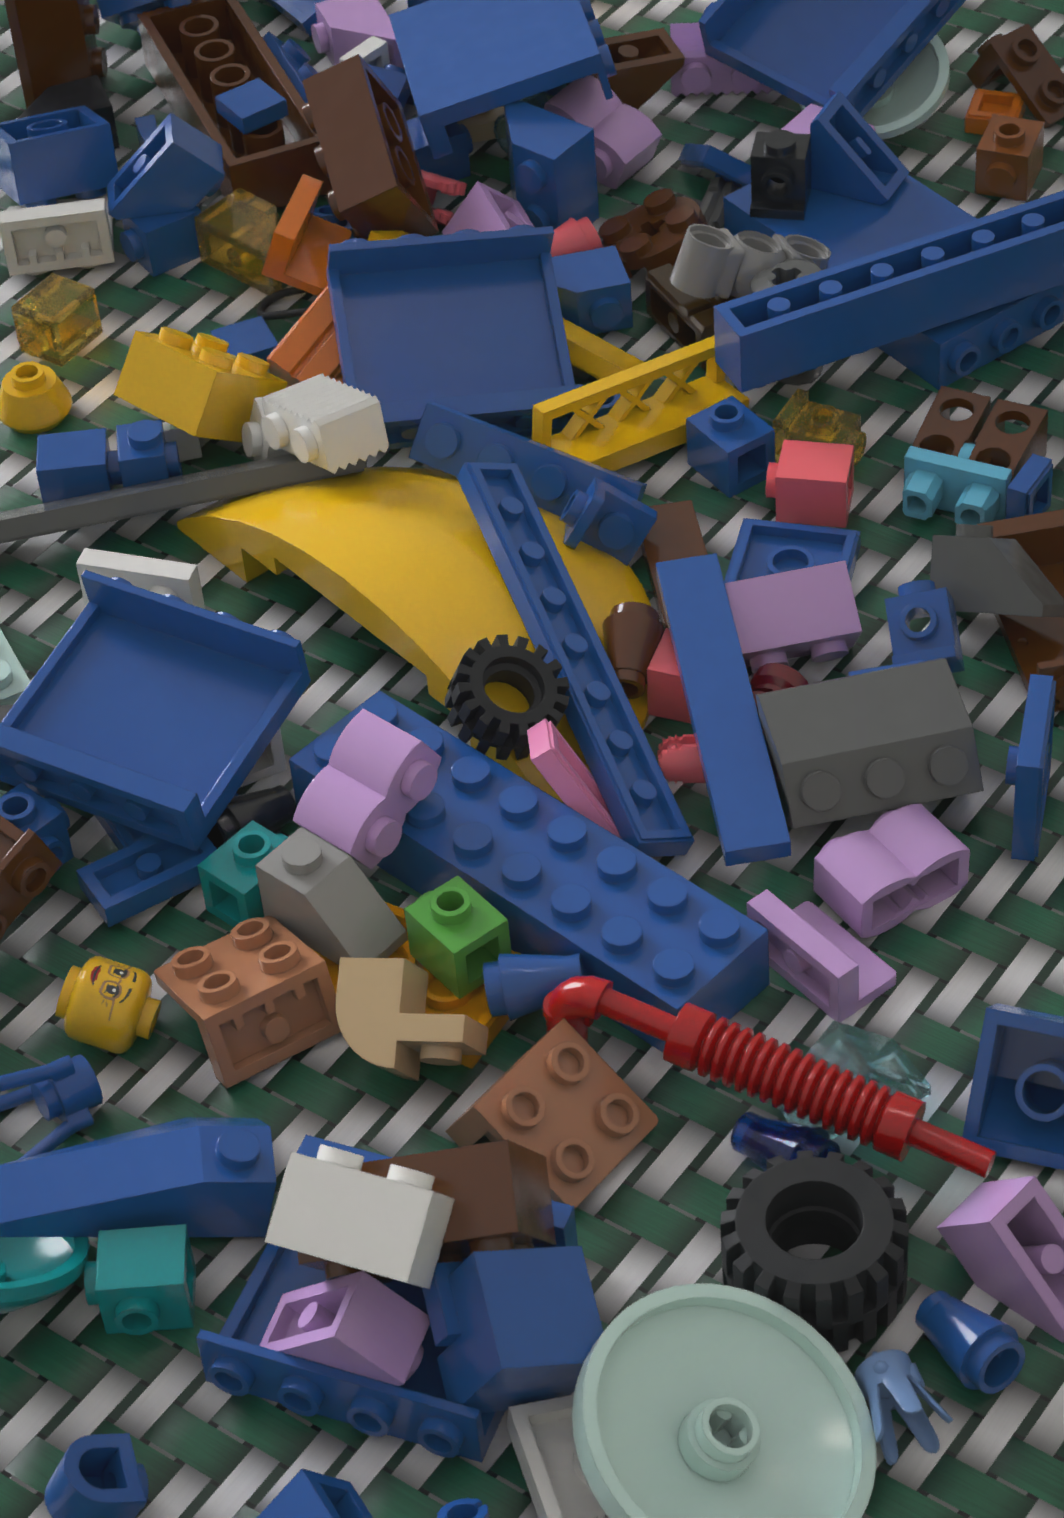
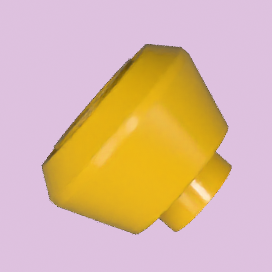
M32 361L20 363L13 367L2 380L0 388V421L17 432L37 434L49 431L64 420L72 407L71 393L57 374L46 365Z

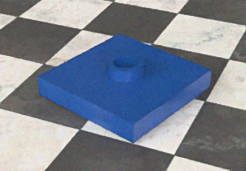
M1030 674L1019 746L1009 745L1005 784L1015 785L1011 859L1034 861L1035 857H1038L1051 772L1056 681H1053L1054 676Z

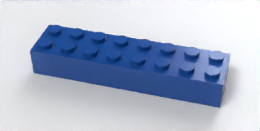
M380 690L289 759L297 806L311 781L328 765L333 748L345 727L362 709L373 713L423 741L441 756V762L437 770V781L433 790L426 798L419 801L406 813L399 844L377 866L421 895L438 888L458 875L508 919L512 951L520 954L562 956L580 953L585 976H596L613 982V990L675 1016L689 1002L715 1013L717 1020L721 1017L730 1020L769 985V941L767 928ZM615 1021L662 1053L664 1052L666 1042Z

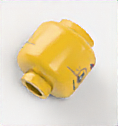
M94 956L87 960L82 968L75 965L70 968L59 995L55 1016L64 1019L65 1033L73 1040L115 1054H122L132 1047L137 1036L150 1039L160 1013L162 1001L151 998L152 979L147 972L111 959Z

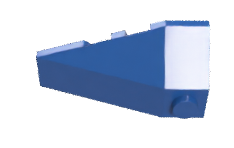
M186 1117L0 1164V1237H98V1231L181 1224H186L189 1237H266L276 1187L271 1126L257 1118Z

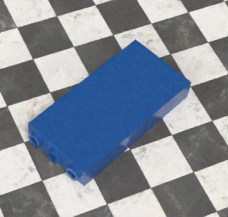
M910 175L905 177L890 199L882 205L811 188L804 220L750 217L751 183L723 197L724 228L728 229L733 236L742 231H755L768 235L771 238L773 234H780L783 237L790 234L810 237L829 248L831 256L826 269L976 219ZM1064 285L1020 298L1015 302L1006 303L970 315L965 319L956 320L920 332L915 336L905 337L879 346L878 348L939 390L941 386H948L1064 322Z

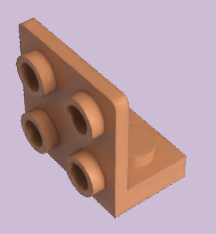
M270 915L263 918L256 917L244 920L237 924L231 930V933L205 946L186 948L178 952L171 962L154 970L158 985L197 1021L216 1079L226 1088L244 1081L341 1032L336 1017V993L325 960Z
M563 1018L520 1057L445 1132L459 1147L473 1145L485 1135L491 1142L510 1140L545 1156L551 1198L553 1201L574 1206L575 1209L658 1124V1117Z

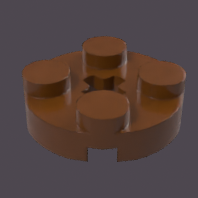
M663 188L650 193L644 199L643 205L623 216H615L606 220L599 227L598 232L602 238L603 247L616 246L629 279H634L630 270L646 268L648 272L668 263L674 266L688 226L692 224L707 225L700 206L695 200L688 197H675L672 189Z

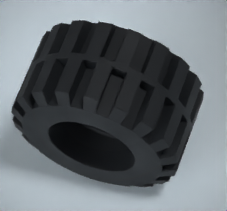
M813 1150L797 1151V1159L786 1161L782 1155L767 1160V1170L764 1172L752 1168L742 1176L743 1188H732L726 1198V1211H722L723 1285L748 1290L786 1307L815 1328L837 1353L847 1351L849 1340L854 1338L862 1344L875 1338L877 1324L888 1327L897 1316V1304H903L908 1277L909 1224L906 1223L907 1210L902 1198H894V1185L885 1176L873 1179V1167L867 1163L858 1160L853 1165L845 1163V1154L831 1151L828 1152L827 1158L813 1157ZM806 1244H822L837 1248L843 1252L825 1259H805L791 1255L786 1251Z

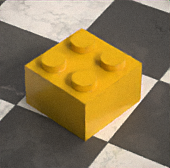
M161 327L159 334L135 331L114 395L195 437L242 442V427L245 422H250L254 398L264 397L287 387L288 382L269 373L270 363L263 359L241 352L237 354V357L228 353L229 343L220 338L198 332L194 340L192 336L179 330Z

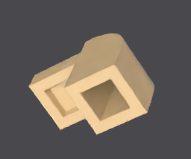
M340 957L336 992V1017L345 1041L361 1058L398 1077L419 1081L420 1062L455 1066L461 1064L462 1055H486L488 1028L465 1014H425L429 975L427 971L405 958Z

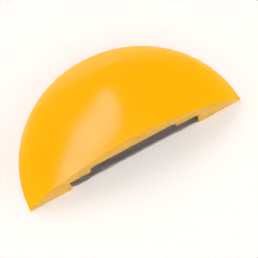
M367 467L361 472L226 498L177 521V528L246 583L268 570L278 575L290 569L424 673L427 677L428 694L443 706H445V696L449 690L447 687L463 655L469 648L474 649L479 640L487 637L492 645L496 635L507 634L509 645L513 646L517 637L521 636L529 639L526 649L533 653L535 652L533 643L456 476L446 472L425 468ZM538 507L604 647L602 625L603 621L610 616L611 609L614 606L624 602H639L651 606L643 585L629 564L628 566L610 554L582 541L579 542L575 549L564 544L566 523L560 521V516ZM489 682L485 685L487 696L500 708L516 713L526 712L529 709L528 701L515 687L502 682ZM647 684L645 685V692L641 697L628 699L642 730L649 717ZM564 714L556 728L590 771ZM472 737L470 739L471 747L476 749L479 740ZM489 747L485 754L487 757L564 803L533 764L530 753L528 757L517 760L513 749L507 760L496 759L497 748Z

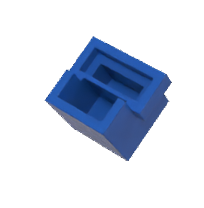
M582 1246L473 1252L464 1261L437 1263L430 1289L422 1287L435 1347L448 1346L437 1357L446 1399L479 1409L481 1413L508 1411L510 1406L571 1395L575 1391L577 1378L584 1360L592 1346L603 1333Z

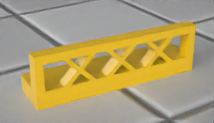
M711 336L534 404L532 440L614 472L686 443V418L730 396H734L747 408H749L750 399L725 381V373L715 362V336ZM707 360L706 376L686 383L685 381L699 362ZM663 376L667 377L652 397L640 400L655 379ZM617 394L621 395L608 414L594 418L607 398ZM570 412L575 413L560 433L552 435V419Z

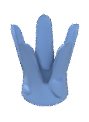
M896 1349L881 1352L873 1351L871 1356L859 1365L855 1371L854 1378L863 1393L864 1399L869 1404L875 1440L880 1442L886 1462L891 1466L898 1459V1448L891 1410L894 1409L905 1421L921 1447L929 1453H937L940 1448L939 1439L916 1393L945 1422H953V1418L925 1390V1383L916 1363H911L907 1353Z

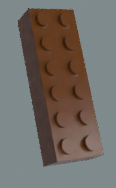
M192 0L188 5L175 8L166 6L137 14L145 65L174 114L222 145L225 177L219 189L237 219L246 216H259L268 210L288 205L303 174L323 181L319 196L327 194L328 191L332 190L330 178L323 173L315 156L314 149L320 146L317 134L311 130L305 119L302 105L305 102L238 0ZM260 78L286 99L288 115L253 132L243 134L217 113L215 96Z

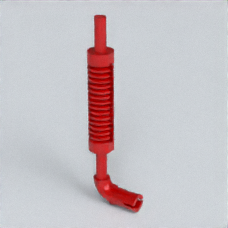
M596 976L571 977L560 983L544 998L542 1010L543 1016L547 1021L546 1033L564 1018L588 1043V1027L593 1024L594 1019L597 1020L603 1015L666 1042L663 1052L664 1061L690 1072L697 1069L698 1075L704 1078L710 1073V1080L717 1083L722 1079V1085L727 1088L734 1084L735 1091L743 1093L747 1089V1096L754 1099L759 1095V1101L765 1104L771 1100L772 1107L777 1109L784 1105V1112L792 1114L796 1111L797 1117L802 1120L809 1116V1123L817 1125L819 1122H822V1128L828 1131L834 1126V1133L842 1136L847 1131V1139L855 1141L859 1137L860 1144L865 1147L872 1142L873 1150L900 1162L905 1159L910 1148L913 1147L983 1178L988 1176L994 1163L996 1151L923 1121L926 1102L900 1091H896L891 1095V1088L886 1085L879 1089L878 1082L874 1080L866 1084L865 1076L859 1074L854 1078L853 1072L848 1069L841 1073V1067L836 1064L828 1068V1061L822 1058L816 1063L815 1055L808 1053L803 1057V1050L798 1048L791 1052V1045L783 1043L779 1046L778 1040L771 1037L766 1042L765 1034L759 1032L754 1036V1030L748 1027L742 1031L741 1024L733 1022L729 1026V1019L721 1017L717 1020L715 1013L687 1002L678 1015L675 1016L613 990L612 981Z

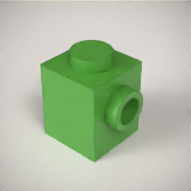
M458 875L438 888L424 893L414 903L404 908L410 954L458 999L484 984L483 963L497 961L499 953L512 954L508 919Z

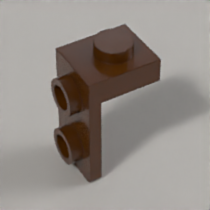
M1028 23L1004 36L997 34L978 48L977 54L979 58L967 72V76L976 89H981L1006 76L1037 121L1045 122V129L1064 120V73Z

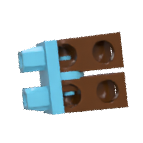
M941 386L916 435L913 445L909 447L904 456L903 513L905 516L926 520L933 516L937 508L955 513V523L977 525L979 523L1005 519L1008 485L1032 454L1043 457L1047 454L1048 410L997 399L991 411V397ZM963 407L973 413L971 417L965 420H950V408ZM1006 420H1019L1029 426L1027 430L1021 433H1005Z

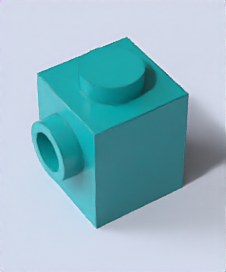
M252 820L197 866L206 910L232 927L250 918H263L264 911L255 865L285 841L288 836L282 833L275 834Z
M186 1224L98 1231L97 1261L86 1262L84 1268V1287L88 1306L99 1305L106 1334L127 1333L131 1335H144L156 1330L194 1328L196 1265Z

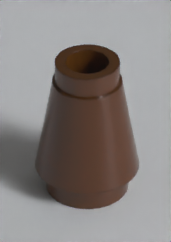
M639 602L617 604L611 609L610 616L603 621L602 625L605 651L628 699H636L644 694L645 685L647 684V668L664 633V627L659 622V613L653 607Z

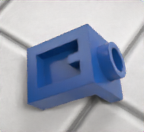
M595 477L586 493L579 489L573 493L562 512L560 521L566 523L564 544L575 549L579 542L582 541L610 554L628 566L656 522L657 511Z

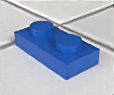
M150 835L77 869L76 873L80 889L107 926L111 927L201 884L197 865L217 848L208 837L205 838L196 852Z

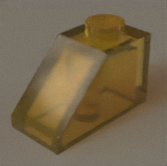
M238 188L194 217L202 262L268 296L283 289L282 282L261 275L273 233L279 223L276 205Z

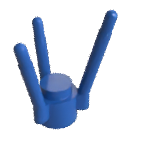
M81 1054L72 1058L66 1055L46 1065L0 1075V1092L26 1086L1 1095L0 1112L34 1100L40 1113L47 1121L56 1117L64 1121L18 1160L51 1152L72 1134L93 1125L94 1120L89 1109L103 1103L99 1081L91 1065Z

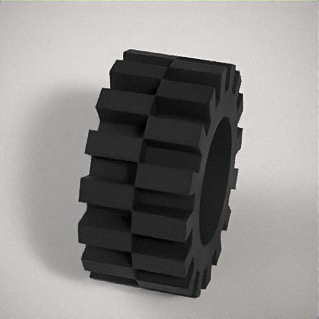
M507 634L496 635L492 645L486 637L479 640L474 649L469 648L465 652L447 687L449 690L445 696V708H452L447 717L451 727L463 724L458 734V737L463 742L467 743L472 737L479 740L476 750L484 755L490 746L497 748L496 759L507 760L514 749L518 760L528 757L530 753L527 735L529 728L545 718L548 722L551 720L555 727L558 726L568 706L570 696H565L569 688L567 677L557 678L563 668L557 659L548 664L543 661L548 652L547 649L539 644L533 653L526 649L529 639L518 636L514 645L510 646ZM489 682H502L515 687L528 701L529 709L526 712L516 713L500 708L487 696L485 685Z

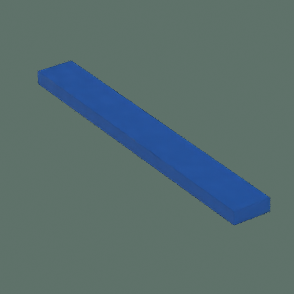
M464 462L457 475V479L535 650L540 644L548 650L543 661L548 664L557 659L563 667L557 678L567 677L569 688L565 696H570L564 714L621 839L650 857L686 855L695 840L518 464Z

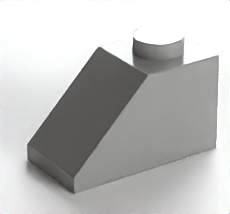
M303 827L296 830L255 865L264 917L273 916L308 947L338 965L340 957L388 958L408 940L406 929L352 857Z

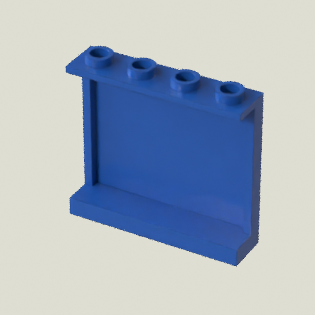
M429 0L389 14L418 117L434 160L454 153L446 125L596 73L606 100L614 98L608 77L617 75L599 22L595 18L590 0Z
M717 0L706 7L698 22L706 55L805 107L810 104L824 107L834 94L841 91L860 115L864 117L966 0Z
M517 225L508 230L485 232L464 229L448 235L423 236L420 234H406L397 239L375 241L353 238L342 243L329 244L326 277L343 384L352 385L354 389L358 388L359 391L364 390L366 394L370 393L371 396L376 395L382 410L389 442L388 449L412 447L426 403L436 402L515 434L529 437L532 436L534 404L583 386L582 384L575 385L550 252L554 237L553 226L534 227L531 225ZM570 412L552 419V434L560 433L575 413Z
M85 570L81 575V579L89 600L88 604L0 723V781L13 786H17L22 782L41 796L52 797L60 803L197 852L311 682L301 641L294 639L291 635L281 630L270 631L242 622L226 612L215 613L188 604L175 595H161L136 587L120 577L109 578Z
M305 1135L296 1152L316 1158L320 1144L364 1156L363 1162L392 1158L310 1135ZM551 1200L556 1245L539 1248L578 1246L574 1206ZM270 1243L264 1249L221 1332L217 1334L201 1329L196 1337L206 1381L213 1383L220 1390L235 1396L251 1394L281 1403L288 1410L302 1416L318 1414L349 1423L360 1432L370 1436L382 1437L390 1435L420 1444L429 1452L441 1457L461 1456L482 1463L505 1411L481 1413L479 1409L446 1399L437 1357L448 1346L435 1347L430 1324L421 1343L424 1349L421 1363L415 1373L405 1381V1384L400 1386L259 1346L282 1294L327 1281L325 1280V1271L299 1265L297 1251ZM395 1279L392 1282L384 1283L386 1287L428 1315L422 1287Z

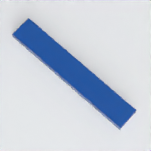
M717 553L655 563L656 579L725 866L791 856V840Z

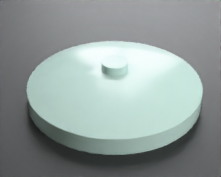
M707 1283L672 1286L651 1293L624 1309L605 1329L583 1362L573 1395V1436L583 1474L593 1495L609 1518H862L870 1500L876 1473V1442L869 1409L853 1374L836 1350L815 1328L786 1307L759 1294L727 1285Z

